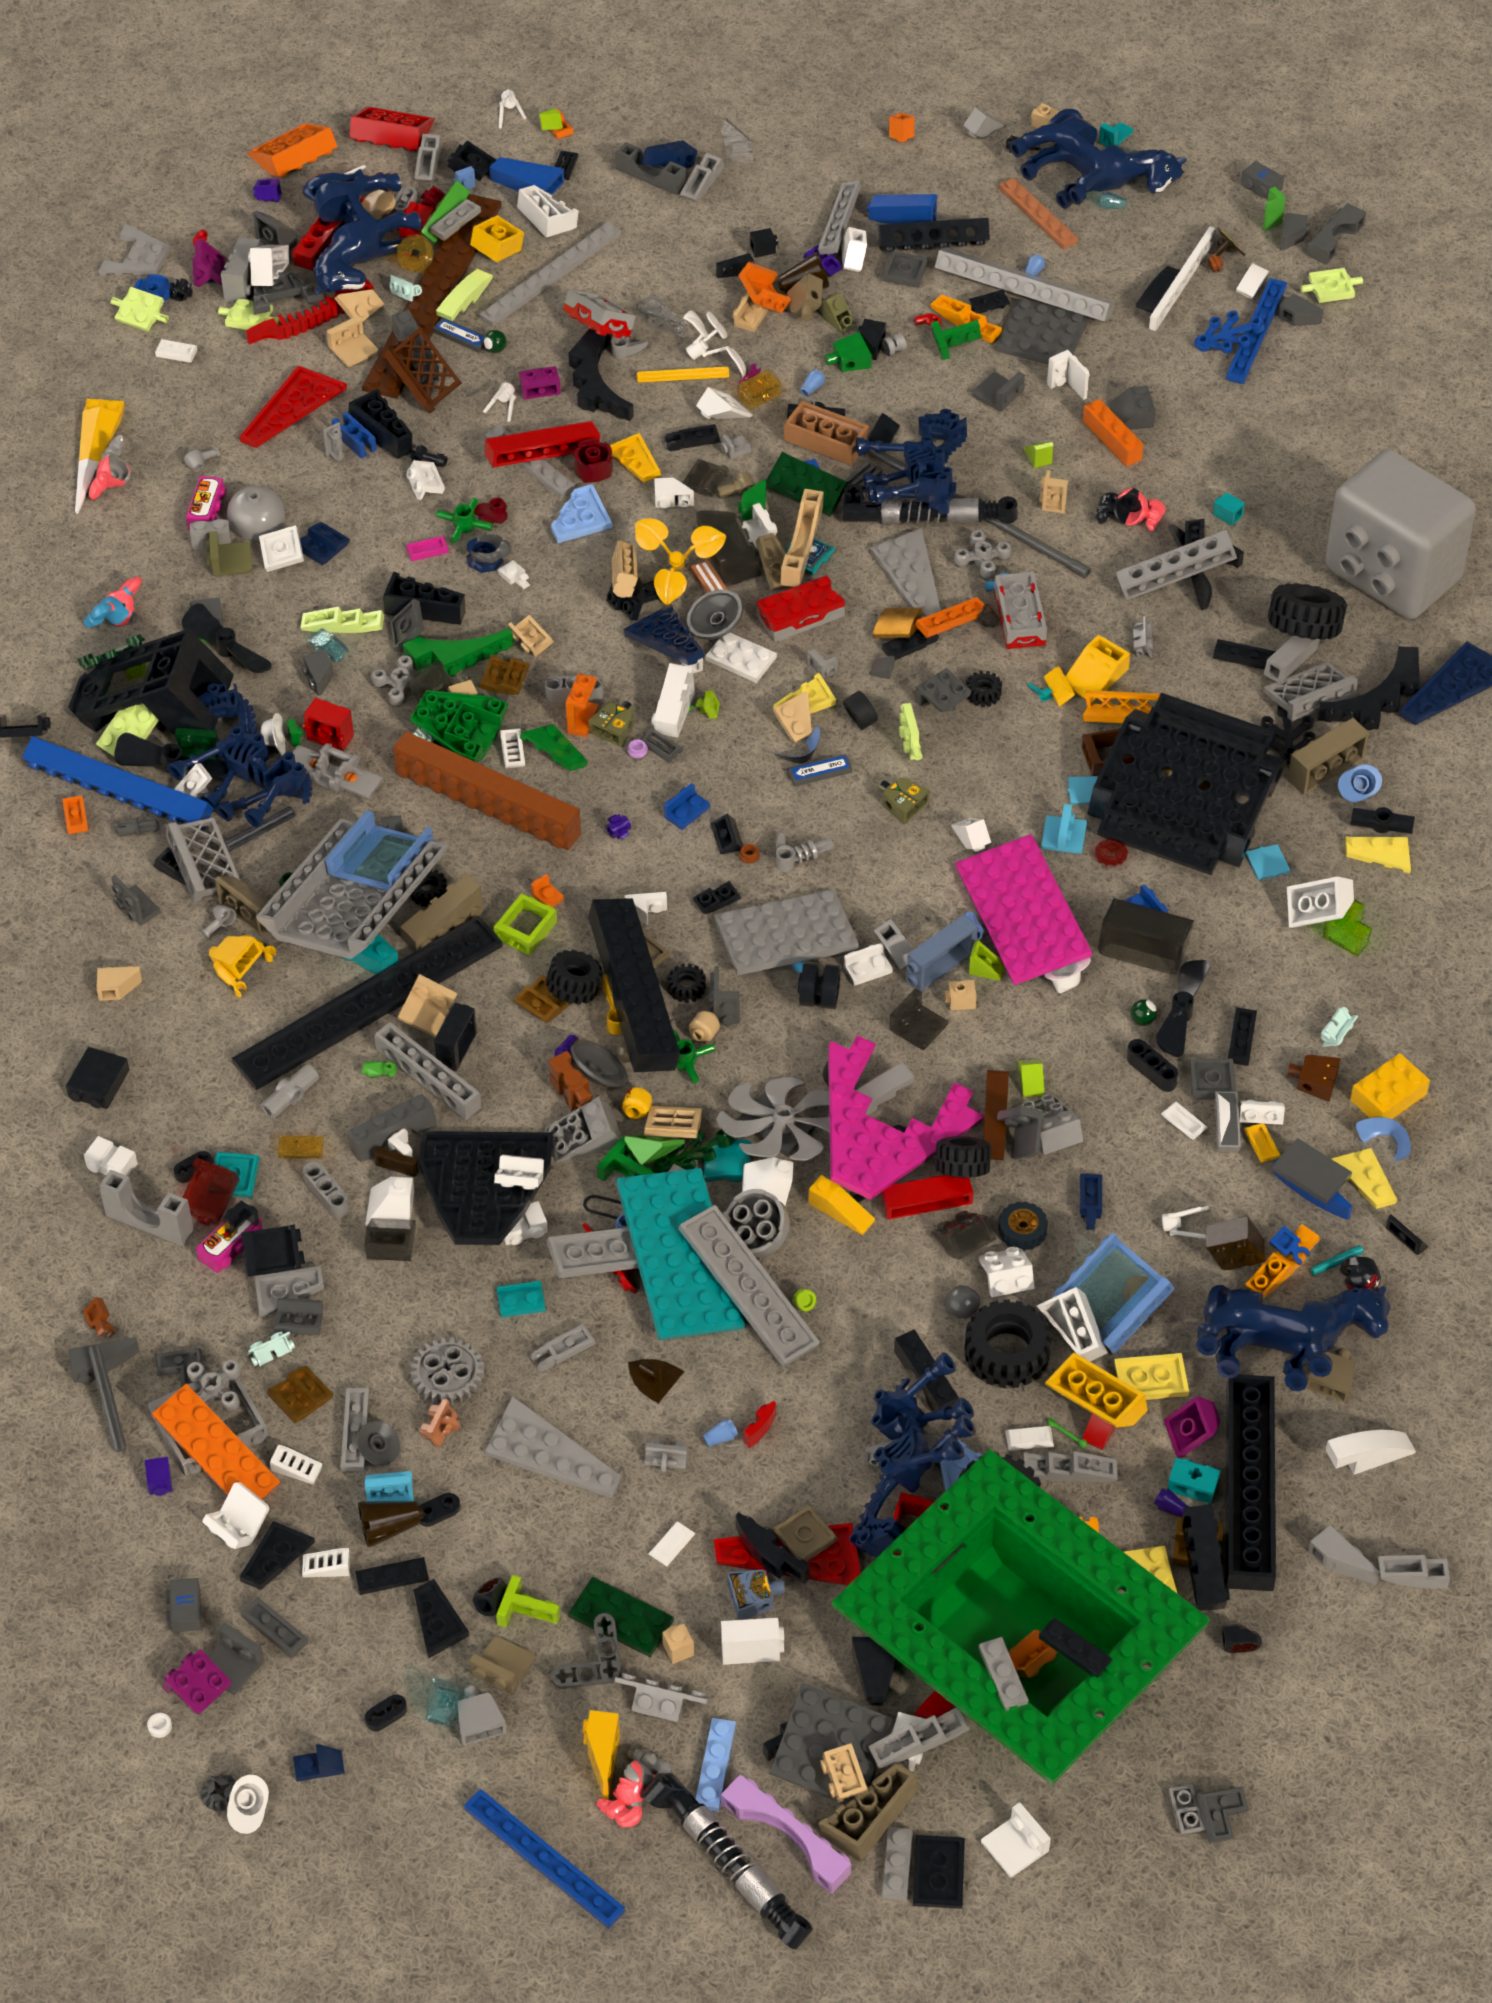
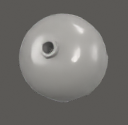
M246 487L238 491L228 504L227 517L229 527L232 532L234 531L242 536L243 539L260 540L259 536L278 531L285 525L286 513L284 503L275 491L267 487Z
M750 1189L736 1195L726 1212L724 1211V1217L756 1258L765 1257L777 1251L787 1239L790 1229V1218L784 1204L776 1196L762 1189Z

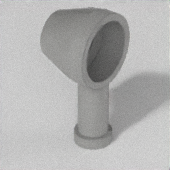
M217 447L202 453L199 450H193L186 454L184 462L193 471H200L205 466L204 460L219 457V450Z
M217 905L213 910L215 920L205 929L201 930L202 934L209 938L220 926L227 927L236 919V911L230 906ZM229 919L228 923H224L223 921Z

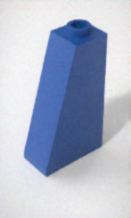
M499 157L491 164L489 169L491 181L518 192L519 189L535 185L552 195L564 183V169Z
M874 195L872 202H868L867 205L869 220L887 224L936 221L938 195Z

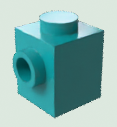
M1226 492L1215 500L1213 515L1232 526L1243 516L1245 503Z

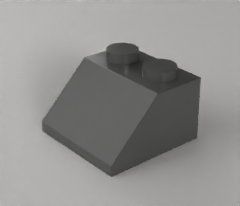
M258 211L253 212L256 239H260L261 243L264 245H289V250L297 245V234L294 229L289 228L271 215Z
M1148 385L1129 387L1109 403L1111 411L1130 430L1154 427L1155 408Z

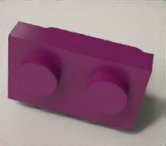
M199 1649L196 1653L190 1652L181 1661L183 1665L177 1670L173 1668L164 1676L165 1682L162 1688L168 1694L173 1690L195 1714H200L231 1685V1680Z

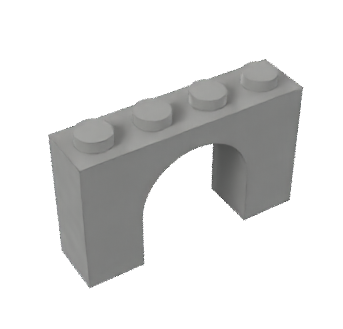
M111 1169L99 1185L107 1217L181 1246L185 1244L194 1230L189 1203L185 1198L168 1192L157 1210H154L143 1204L135 1196L129 1176Z

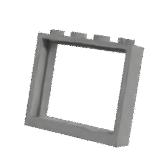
M240 1379L229 1380L225 1388L229 1386L233 1388L255 1426L236 1436L247 1447L252 1444L262 1443L268 1437L265 1422ZM199 1382L189 1384V1387L195 1393L201 1390L202 1386ZM178 1390L148 1403L151 1416L157 1408ZM153 1418L184 1475L187 1476L200 1472L202 1468L191 1457L188 1459L184 1458L175 1440Z

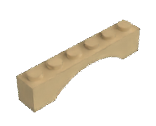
M804 489L794 536L781 567L780 585L790 587L801 585L823 509L824 492Z

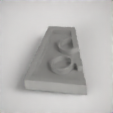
M321 1266L254 1276L260 1318L278 1310V1298L303 1299L324 1289Z

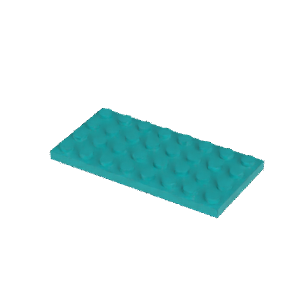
M697 1168L617 1178L618 1193L658 1340L744 1329L745 1322L741 1311L678 1229L680 1224L712 1207L702 1169Z

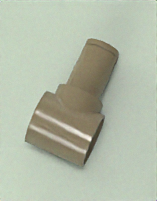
M741 472L732 483L717 487V492L720 499L735 494L742 495L753 487L755 483L750 473Z

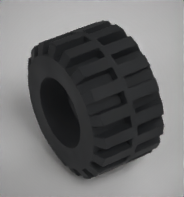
M564 950L563 953L559 952L552 958L546 977V986H548V991L552 992V995L555 998L558 997L562 1002L566 1001L568 1004L576 1003L577 1005H581L582 1002L585 1004L589 1003V1000L592 1001L597 994L603 975L602 967L598 965L599 962L596 959H593V956L587 955L585 952Z
M966 1136L946 1137L937 1141L936 1171L947 1176L961 1178L980 1177L990 1172L991 1144L987 1141Z

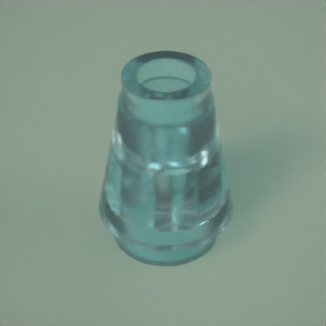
M1106 191V193H1101L1099 206L1103 207V209H1125L1127 199Z

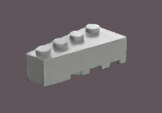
M238 238L233 248V254L229 256V263L226 262L225 264L226 271L222 270L221 272L224 300L237 301L238 298L247 300L248 296H251V263L248 261V253L250 248L261 246L260 239Z

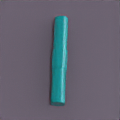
M1358 1245L1310 1267V1271L1313 1276L1341 1264L1342 1261L1364 1253L1361 1245Z

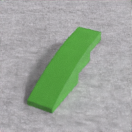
M456 180L435 207L436 209L419 233L430 243H436L438 237L431 233L430 227L463 203L470 191Z

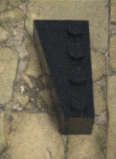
M378 388L349 402L348 413L375 437L376 443L396 459L412 452L411 431L401 419H398L395 410L388 406V401L382 398Z
M394 571L383 595L384 614L396 616L413 599L420 601L423 620L461 625L466 613L465 594L444 587L438 589L428 582L422 584L416 582L415 578L410 576L403 578L400 577V573Z
M1213 1504L1185 1507L1181 1524L1196 1608L1199 1611L1225 1609L1226 1602L1230 1600L1228 1586H1224L1223 1578H1226L1225 1566L1221 1564L1220 1559L1222 1550L1220 1541L1217 1538L1218 1527L1217 1521L1214 1518Z

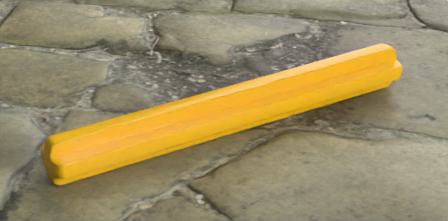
M727 366L637 372L638 383L729 377V368Z

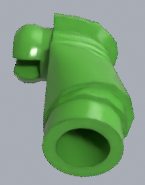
M369 1061L363 1063L362 1075H367L369 1078L380 1077L381 1075L392 1078L397 1072V1066L394 1062Z

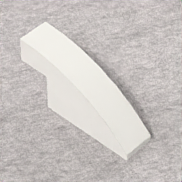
M1369 1430L1352 1433L1328 1440L1326 1452L1335 1468L1349 1465L1354 1475L1416 1453L1406 1433L1395 1430Z

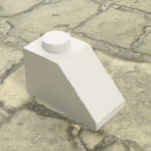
M967 818L951 825L966 849H973L976 852L985 849V845L991 843L984 819Z

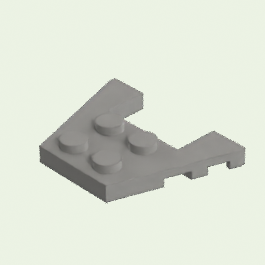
M125 224L119 234L120 239L135 243L123 263L104 260L98 270L99 275L106 276V274L114 273L115 275H122L123 273H133V275L157 274L170 252V246Z

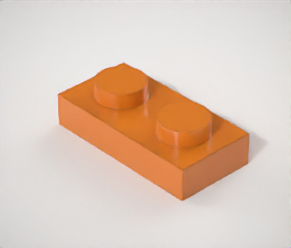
M83 795L63 798L68 834L89 831Z

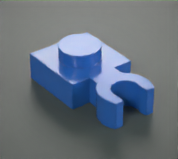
M1285 1225L1269 1241V1244L1285 1258L1291 1254L1294 1262L1298 1265L1302 1264V1260L1298 1258L1299 1253H1303L1307 1257L1310 1255V1251L1307 1248L1298 1246L1301 1239Z

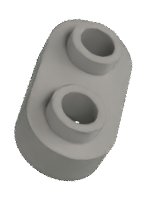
M410 186L401 188L395 197L396 203L392 211L403 213L410 201L416 202V189Z

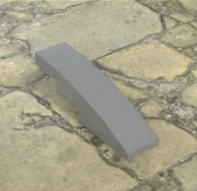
M904 1063L889 1069L856 1090L872 1098L871 1104L865 1113L866 1115L876 1111L879 1104L896 1097V1091L914 1083L915 1077Z
M1073 1451L1071 1456L1048 1452L1046 1456L1024 1452L1021 1456V1459L1025 1461L1024 1467L1031 1466L1035 1471L1033 1476L1039 1477L1040 1480L1114 1482L1117 1480V1459Z
M954 1708L938 1718L933 1715L915 1726H912L910 1723L868 1747L878 1767L882 1768L926 1752L962 1735L970 1729L960 1710Z

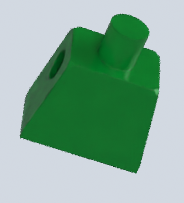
M860 332L835 341L833 343V353L826 354L825 361L828 366L838 364L842 372L871 368L872 355Z

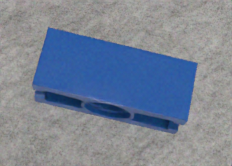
M345 412L343 414L344 425L340 424L342 442L362 459L367 456L364 444L370 448L371 452L377 450L375 437L348 412ZM338 418L333 419L332 425L340 422Z

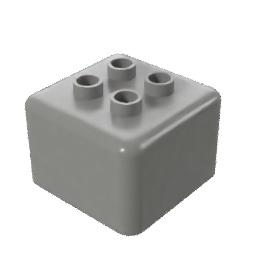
M1384 449L1335 492L1325 555L1326 566L1331 572L1404 618L1416 619L1462 579L1476 512L1475 505L1468 496L1396 452Z

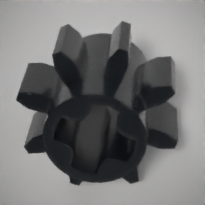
M183 278L176 279L175 283L170 284V296H173L177 301L187 300V296L192 297V284Z

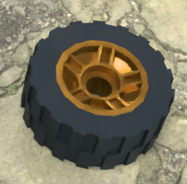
M1024 1201L1010 1204L1000 1214L999 1236H1001V1240L1008 1247H1018L1023 1251L1032 1250L1036 1246H1040L1041 1242L1045 1240L1048 1226L1047 1216L1040 1207L1033 1203Z

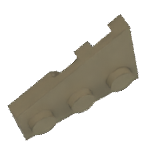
M774 533L758 537L756 545L770 591L790 587L780 585L781 567L786 552Z

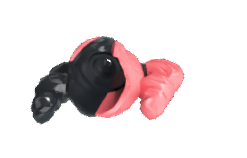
M1129 488L1123 490L1119 495L1114 492L1103 494L1096 510V518L1099 524H1104L1109 513L1113 512L1118 522L1129 526L1136 525L1145 518L1147 520L1146 527L1149 531H1153L1164 515L1166 508L1159 500H1147L1139 490Z

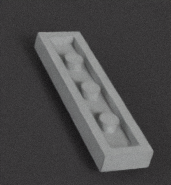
M346 1388L341 1472H365V1458L358 1449L357 1436L360 1429L368 1423L369 1388Z

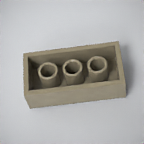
M1351 718L1339 724L1335 729L1325 732L1320 738L1310 741L1305 747L1295 750L1291 754L1288 781L1303 795L1365 758L1369 732L1354 718Z

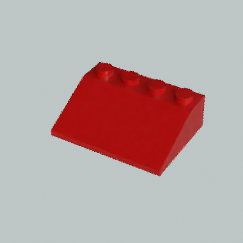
M367 106L351 116L350 138H354L357 142L371 141L374 145L388 144L391 148L405 147L408 151H417L421 147L422 134H429L435 118Z

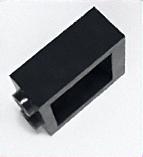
M455 1002L434 1040L436 1059L453 1071H457L477 1034L475 1008Z

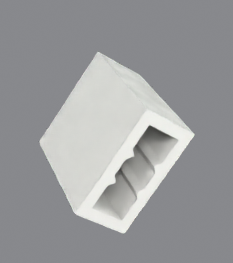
M778 1618L721 1621L723 1665L780 1661V1653L784 1652V1627H779Z

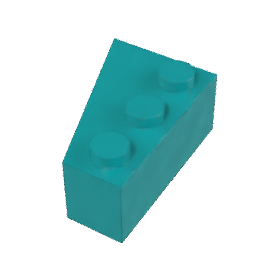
M378 934L368 947L354 958L344 959L347 961L351 960L359 964L360 967L378 974L398 962V953Z

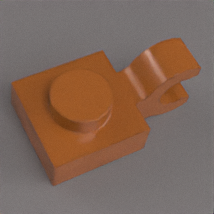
M95 1297L83 1310V1314L91 1329H96L99 1336L106 1333L107 1337L110 1338L115 1333L114 1327L106 1320L110 1314L103 1298Z

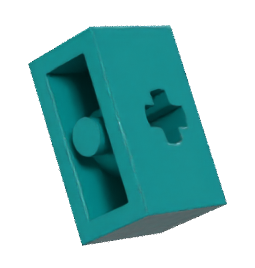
M1176 1458L1169 1477L1167 1491L1170 1489L1174 1494L1212 1504L1221 1470H1217L1209 1465L1204 1466L1193 1463L1189 1459Z

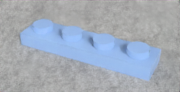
M712 1718L696 1795V1800L700 1804H705L710 1811L719 1812L721 1794L723 1792L736 1727L735 1721Z

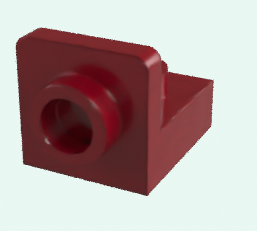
M433 185L429 191L426 189L420 197L422 199L421 204L425 205L427 203L436 209L435 207L444 197L445 193Z

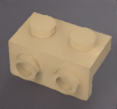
M530 615L516 626L512 622L508 624L513 633V639L516 642L520 640L522 642L520 644L527 653L531 652L535 657L554 642Z

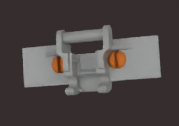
M326 743L319 752L300 745L293 751L296 763L300 762L304 765L312 783L337 792L340 790L343 792L346 790L370 799L383 781V777L357 767L360 755H352L332 747L329 743ZM330 754L345 761L339 767L329 763L328 755Z

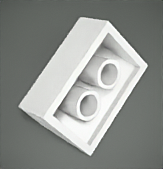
M1333 877L1288 886L1289 928L1342 919L1354 901L1353 880Z

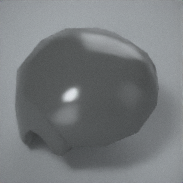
M956 1286L945 1298V1310L948 1314H954L958 1319L970 1318L979 1309L980 1297L976 1291L968 1286Z

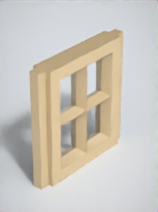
M651 1106L644 1135L697 1138L703 1108Z

